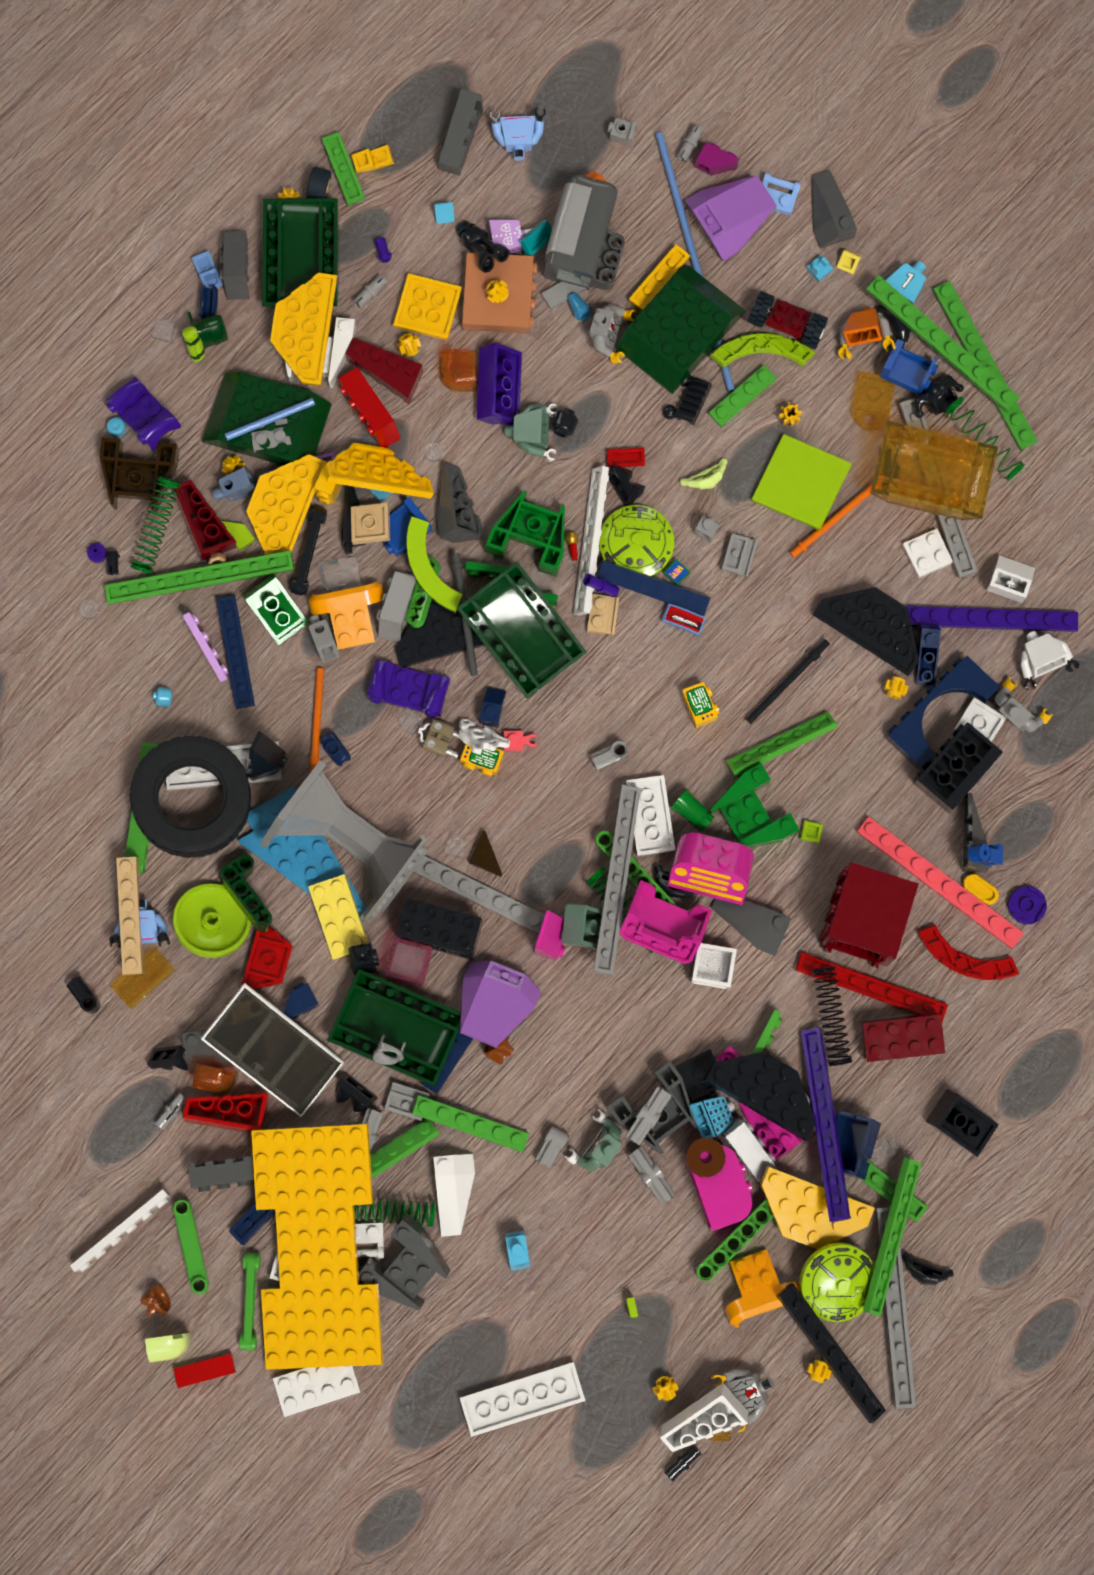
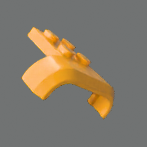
M374 581L367 585L324 594H311L308 599L311 614L330 613L338 650L375 642L367 605L382 601L384 590L380 582Z
M767 1249L730 1261V1266L742 1297L728 1304L725 1308V1313L729 1324L738 1328L739 1324L747 1318L782 1307L783 1304L776 1295L790 1283H793L800 1292L799 1283H779Z

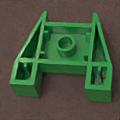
M523 491L492 528L486 543V553L504 558L510 540L544 551L539 563V571L557 577L564 555L565 505L562 504L559 513L525 502L527 491Z
M762 763L744 772L709 812L713 815L720 811L734 835L736 843L745 845L748 848L780 843L797 834L800 830L791 813L772 823L755 791L766 786L771 781Z

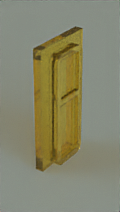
M155 947L144 956L145 974L122 975L111 985V988L130 1009L135 1007L175 971Z

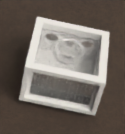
M701 943L696 952L691 983L729 990L731 988L737 949Z

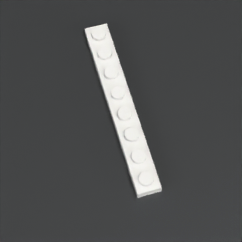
M605 466L592 469L573 612L574 615L578 616L590 614L592 608L591 601L594 588L585 586L583 580L587 574L595 577L597 571L596 563L599 554V540L602 534L603 509L607 496V482L609 480V468Z

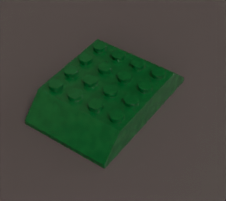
M338 198L263 199L262 307H275L276 303L288 297L291 292L302 284L310 281L317 273L337 275L333 306H338Z
M688 265L670 278L627 327L616 349L619 352H623L626 358L673 395L684 380L745 313V310Z
M244 372L225 373L202 443L283 466L307 455L315 457L332 403L311 391ZM313 398L314 406L282 418H287V424L276 425L275 422H272L263 428H257L227 441L225 433ZM284 427L283 431L286 436H290L291 445L282 442L275 448L267 449L270 446V440L267 438L265 444L259 445L263 450H257L254 453L251 432L273 431L275 428Z
M518 561L457 607V610L526 699L587 653Z
M358 969L327 1041L375 1062L373 1060V1053L383 1034L385 1035L383 1043L394 1046L400 1051L405 1042L404 1059L395 1064L383 1066L435 1087L460 1030L461 1012ZM383 1051V1053L387 1056H397L394 1052Z

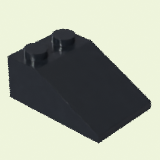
M946 1089L925 1121L976 1157L979 1156L999 1125L964 1098Z

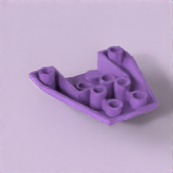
M757 175L700 190L685 200L694 217L696 216L711 239L714 248L723 262L740 252L777 207Z
M494 961L469 963L462 979L460 1033L497 1048L535 1009L541 995L540 990L527 975Z

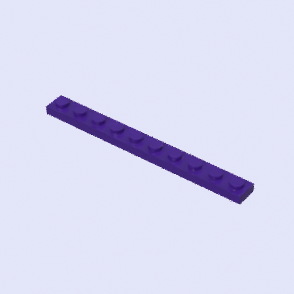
M907 606L911 624L915 627H919L920 623L939 624L943 628L1078 631V612Z
M816 1027L801 1031L813 1115L816 1123L815 1128L829 1221L834 1223L851 1219L822 1028Z

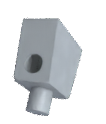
M320 615L312 616L309 619L311 625L308 627L322 664L340 657L327 621L322 620Z

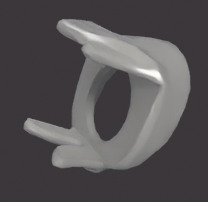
M383 1034L373 1053V1060L383 1065H392L404 1059L403 1052L406 1043H403L400 1051L394 1046L383 1043L385 1037ZM383 1051L394 1052L397 1056H387L383 1053Z

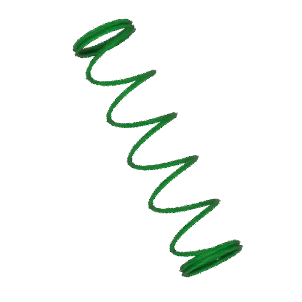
M963 397L958 398L946 409L945 414L949 415L951 413L950 420L954 421L971 413L962 428V433H970L983 426L975 438L974 446H981L995 439L986 453V459H993L1008 451L998 466V472L1007 471L1018 465L1005 478L1007 481L1011 480L1024 468L1025 464L1020 461L1000 471L999 468L1010 452V448L988 458L987 455L999 436H994L986 442L976 445V440L987 425V422L964 432V427L975 410L952 419L955 409L964 401Z

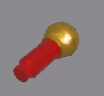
M569 532L565 540L569 545L572 561H577L578 535L575 532Z

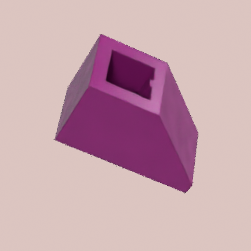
M706 142L696 159L695 168L712 176L736 169L739 158L732 152L721 150L714 143Z

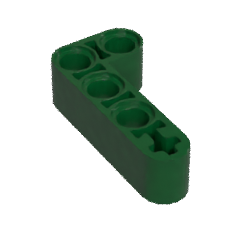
M243 854L222 868L221 883L255 929L259 932H266L271 928L272 915L245 880L254 871V860L250 855ZM246 863L249 864L250 867L242 868L240 865ZM232 874L234 877L227 879L225 875ZM242 888L245 890V892L239 894L236 892V890ZM250 903H253V904H255L257 907L254 908V909H251V908H248L247 905L250 904Z

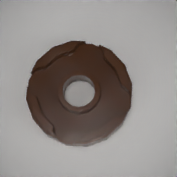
M701 1138L694 1141L686 1152L688 1168L699 1177L709 1178L715 1176L722 1170L725 1164L726 1155L724 1149L718 1141L712 1138ZM703 1152L710 1153L711 1161L709 1163H703L700 1160V1155Z

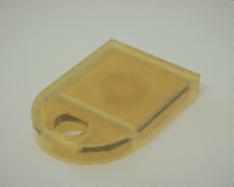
M859 372L852 406V418L856 425L868 431L880 429L885 425L890 414L895 384L880 378V375ZM871 416L874 419V423L868 425L864 422V418Z

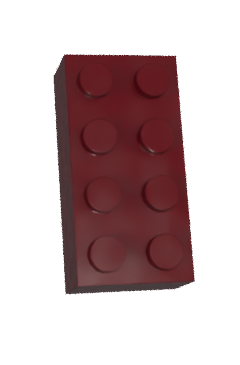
M939 1013L861 1021L864 1054L867 1062L945 1054L942 1019Z

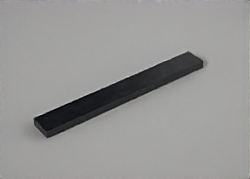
M790 1283L776 1295L867 1421L874 1423L886 1411L796 1286Z

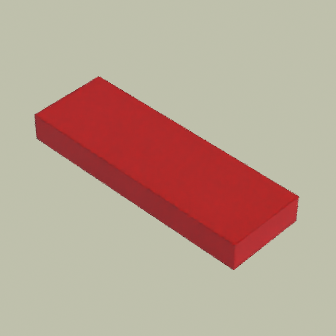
M232 1353L173 1369L178 1388L236 1373Z

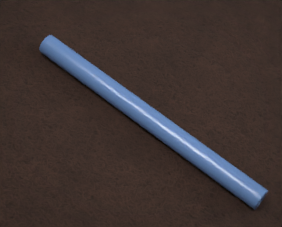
M313 398L225 433L227 441L314 406Z

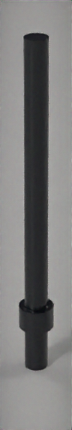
M824 639L815 649L813 648L808 653V656L745 720L752 724L813 661L816 662L821 657L820 654L830 643Z

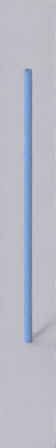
M658 132L655 134L691 263L693 269L703 276L662 132ZM721 340L715 346L716 349L722 346ZM729 366L721 367L727 391H734L735 388Z

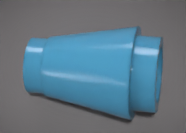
M572 293L568 297V301L575 318L579 319V321L588 319L592 314L591 307L577 293Z

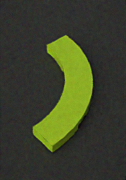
M757 333L744 335L738 339L726 342L717 348L710 357L722 368H725L741 357L757 353H770L788 358L803 367L815 355V352L802 343L784 338L782 335Z
M411 516L407 532V554L412 572L422 589L435 602L456 613L463 594L447 586L436 575L430 565L426 552V536L430 524Z

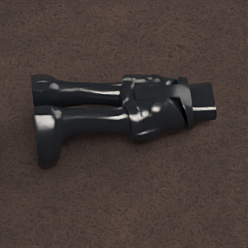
M464 221L457 226L456 230L463 241V246L478 254V266L482 272L487 273L493 269L494 258L498 262H505L508 259L509 249L505 245L492 242L485 230L468 221ZM484 244L491 251L492 255L490 254V252L481 247V245Z

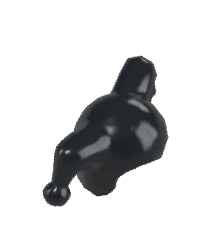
M944 376L940 382L932 384L926 392L914 399L917 411L916 417L922 418L924 416L922 412L923 405H928L936 416L943 413L958 399L952 387L956 388L957 392H962L964 386L958 384L952 376Z

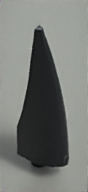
M345 485V508L341 528L342 547H345V554L349 555L353 553L352 547L363 546L365 543L356 545L352 543L351 507L360 505L354 486Z

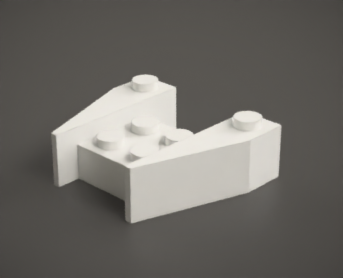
M336 317L334 337L328 338L323 377H328L330 388H333L347 360L346 353L351 341L355 338V319ZM285 362L290 384H293L294 372Z

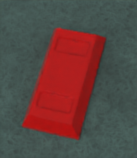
M644 448L607 449L608 468H614L618 465L620 467L645 466Z

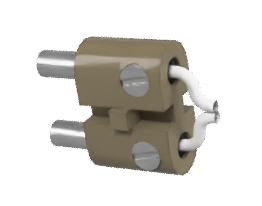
M433 718L432 723L425 724L418 731L420 733V741L423 743L422 749L441 757L446 754L456 759L459 752L449 749L448 744L451 737L461 740L458 736L459 732L454 730L455 726ZM427 726H430L428 734L424 741L422 731L425 730Z

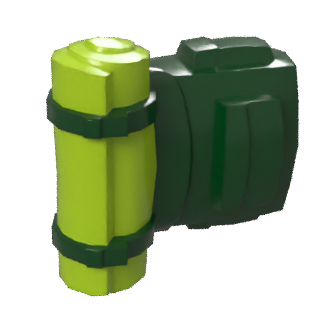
M188 312L191 326L185 328L182 335L188 349V355L192 361H201L205 357L206 348L228 340L225 323L221 315L204 318L194 323L191 312Z

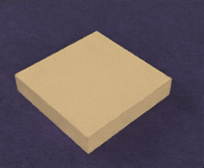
M388 502L351 507V537L353 545L390 541V506Z

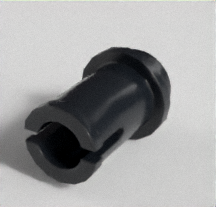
M107 551V555H105V558H107V575H119L118 558H120V555H118V551Z

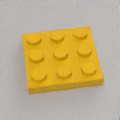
M408 273L393 326L448 341L462 287Z

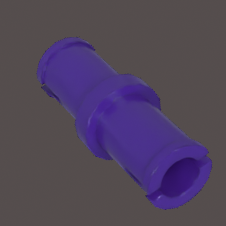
M587 574L584 577L583 584L594 588L598 593H605L611 597H616L619 593V587L608 583L604 578L599 579L591 574Z

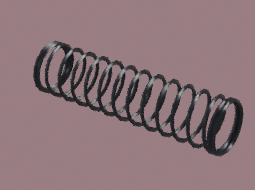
M832 966L812 970V975H830L813 981L814 983L833 982L816 987L815 990H833L819 994L816 998L836 997L819 1002L817 1005H836L822 1009L819 1013L839 1012L820 1019L821 1021L839 1020L823 1025L822 1028L842 1027L823 1033L824 1036L843 1035L826 1040L824 1043L846 1042L826 1048V1051L846 1050L827 1056V1058L849 1057L828 1063V1066H837L852 1063L853 1059L849 1055L836 1056L851 1050L850 1048H836L848 1044L849 1041H833L848 1035L847 1033H833L843 1030L847 1026H829L845 1020V1018H829L844 1013L843 1010L826 1011L842 1006V1003H826L841 998L840 995L823 996L840 990L839 988H823L838 983L839 981L837 980L820 981L837 975V973H821L836 970V967Z

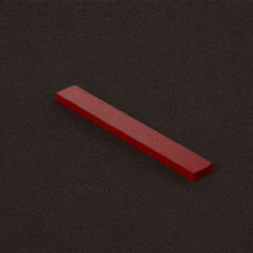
M803 952L800 954L795 969L797 972L819 979L830 975H812V970L835 966L836 970L821 973H837V975L822 981L837 980L839 982L833 985L916 1015L939 1013L943 1022L948 1004Z

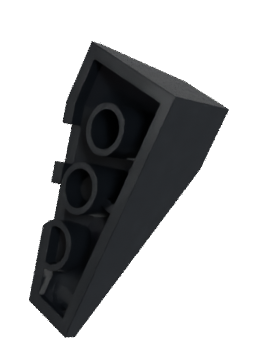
M258 731L249 752V759L251 761L248 768L252 771L249 770L247 776L251 781L278 773L280 768L283 769L288 761L286 752L260 731Z

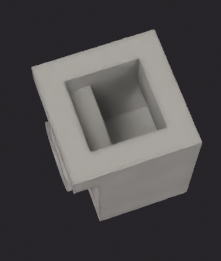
M616 118L614 122L609 124L608 133H610V140L631 147L637 123Z
M703 516L695 528L694 534L711 543L720 526L712 517L706 518Z

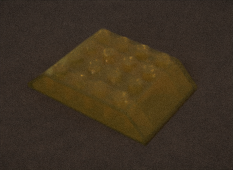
M887 421L870 493L887 503L959 520L982 519L998 447Z

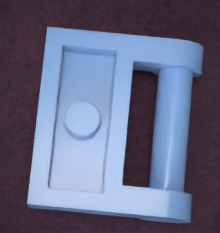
M765 173L763 185L777 205L774 211L791 216L801 183H792ZM768 183L793 190L792 195L768 188Z

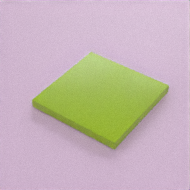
M783 434L752 497V502L820 531L851 469L852 463Z

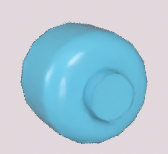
M114 417L108 421L107 430L112 437L119 438L126 433V424L122 419Z
M163 687L157 688L152 696V699L155 700V705L169 707L172 700V690Z

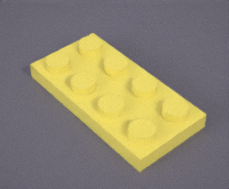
M346 874L308 886L333 960L349 955L348 948L351 946L369 943Z

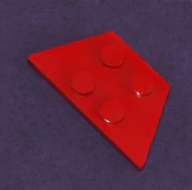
M272 927L266 932L256 931L241 986L246 983L255 990L283 984L293 946Z

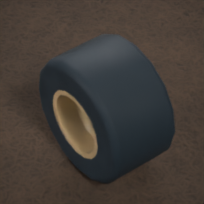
M313 167L307 186L306 198H327L332 175L330 170Z

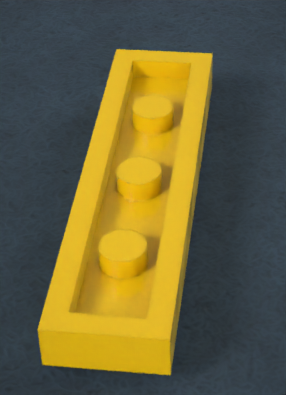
M675 244L632 294L629 302L642 311L670 278L689 260L690 255Z

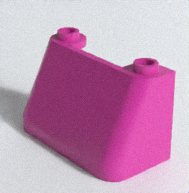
M640 880L621 926L620 935L625 940L680 963H690L702 942L712 909L703 905H696L692 907L690 912L656 898L655 887L650 883Z

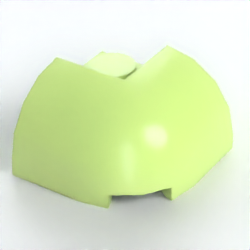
M190 1333L145 1339L149 1362L172 1360L182 1356L189 1347Z

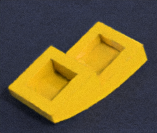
M388 145L371 151L366 149L351 155L357 173L376 170L394 164Z

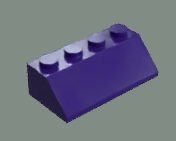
M497 343L480 347L477 420L489 424L514 425V416L520 414L522 352Z

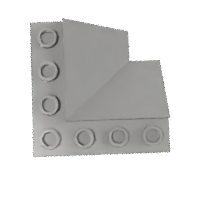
M320 760L278 814L260 845L266 849L277 836L328 837L366 867L373 899L360 918L367 922L370 917L374 919L379 911L384 912L429 851L424 846L427 838L421 834L415 843L386 836L343 803L324 775L323 769L326 764Z

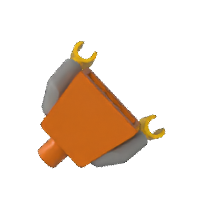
M869 307L863 308L860 312L850 314L848 321L840 328V345L842 347L838 350V355L844 360V354L846 353L847 358L851 359L852 353L847 348V345L850 347L881 341L883 338H885L883 342L885 350L888 352L887 346L889 344H892L895 350L896 345L890 338L892 335L888 320L884 316L878 315L876 309Z

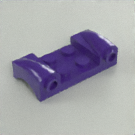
M136 377L122 385L106 399L108 402L106 404L107 408L112 413L116 412L137 434L138 440L143 445L146 443L152 450L156 448L163 435L171 430L182 427L175 416L167 408H164Z
M376 660L367 692V699L377 704L382 702L422 712L426 716L436 718V716L441 717L451 680L449 677L433 673L430 675Z

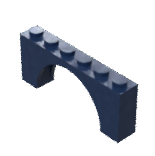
M968 656L964 659L960 657L952 665L954 669L950 673L946 671L939 678L941 682L937 686L933 684L927 690L928 695L926 698H919L913 705L915 709L911 713L907 711L900 718L902 722L898 726L894 724L887 731L889 735L886 740L919 771L935 754L928 746L922 729V720L926 707L937 697L956 692L972 695L985 704L1000 688Z

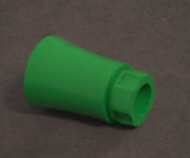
M688 788L670 807L671 810L680 814L702 831L715 818L692 795Z

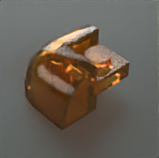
M449 349L439 353V378L450 391L476 392V351Z
M196 1064L193 1088L215 1094H223L235 1086L239 1074Z

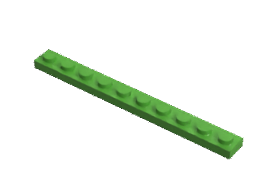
M880 275L866 288V291L1005 412H1008L1019 400L1020 396Z
M948 281L933 288V293L963 348L1006 384L952 283ZM994 402L1020 451L1038 442L1017 402L1008 412H1005Z
M285 551L105 585L107 604L111 605L294 571L291 551Z

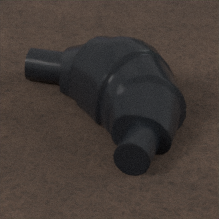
M879 305L877 312L885 314V318L888 320L896 339L904 342L902 346L904 348L905 342H908L912 330L884 306Z
M661 865L654 867L655 878L659 887L669 897L683 898L695 894L667 886L670 874L663 872Z
M908 1252L903 1253L901 1256L911 1276L920 1284L936 1285L954 1275L952 1269L943 1270L921 1262L916 1258H911Z

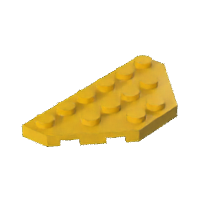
M317 273L310 281L302 284L291 292L288 297L280 300L275 305L270 342L302 384L321 386L337 275Z
M353 443L349 449L342 451L334 460L327 462L324 467L326 481L333 484L430 499L434 494L431 481L426 476L421 477L415 473V468L405 460L401 462L394 456L395 453L389 448Z
M307 455L259 477L246 512L265 555L291 551L292 553L315 495L314 486L322 467H325L327 461Z
M769 1166L766 1167L760 1183L772 1215L777 1222L780 1234L815 1249L828 1245L832 1241H838L867 1227L875 1209L873 1206L848 1197L851 1219L832 1223L829 1221L825 1188Z

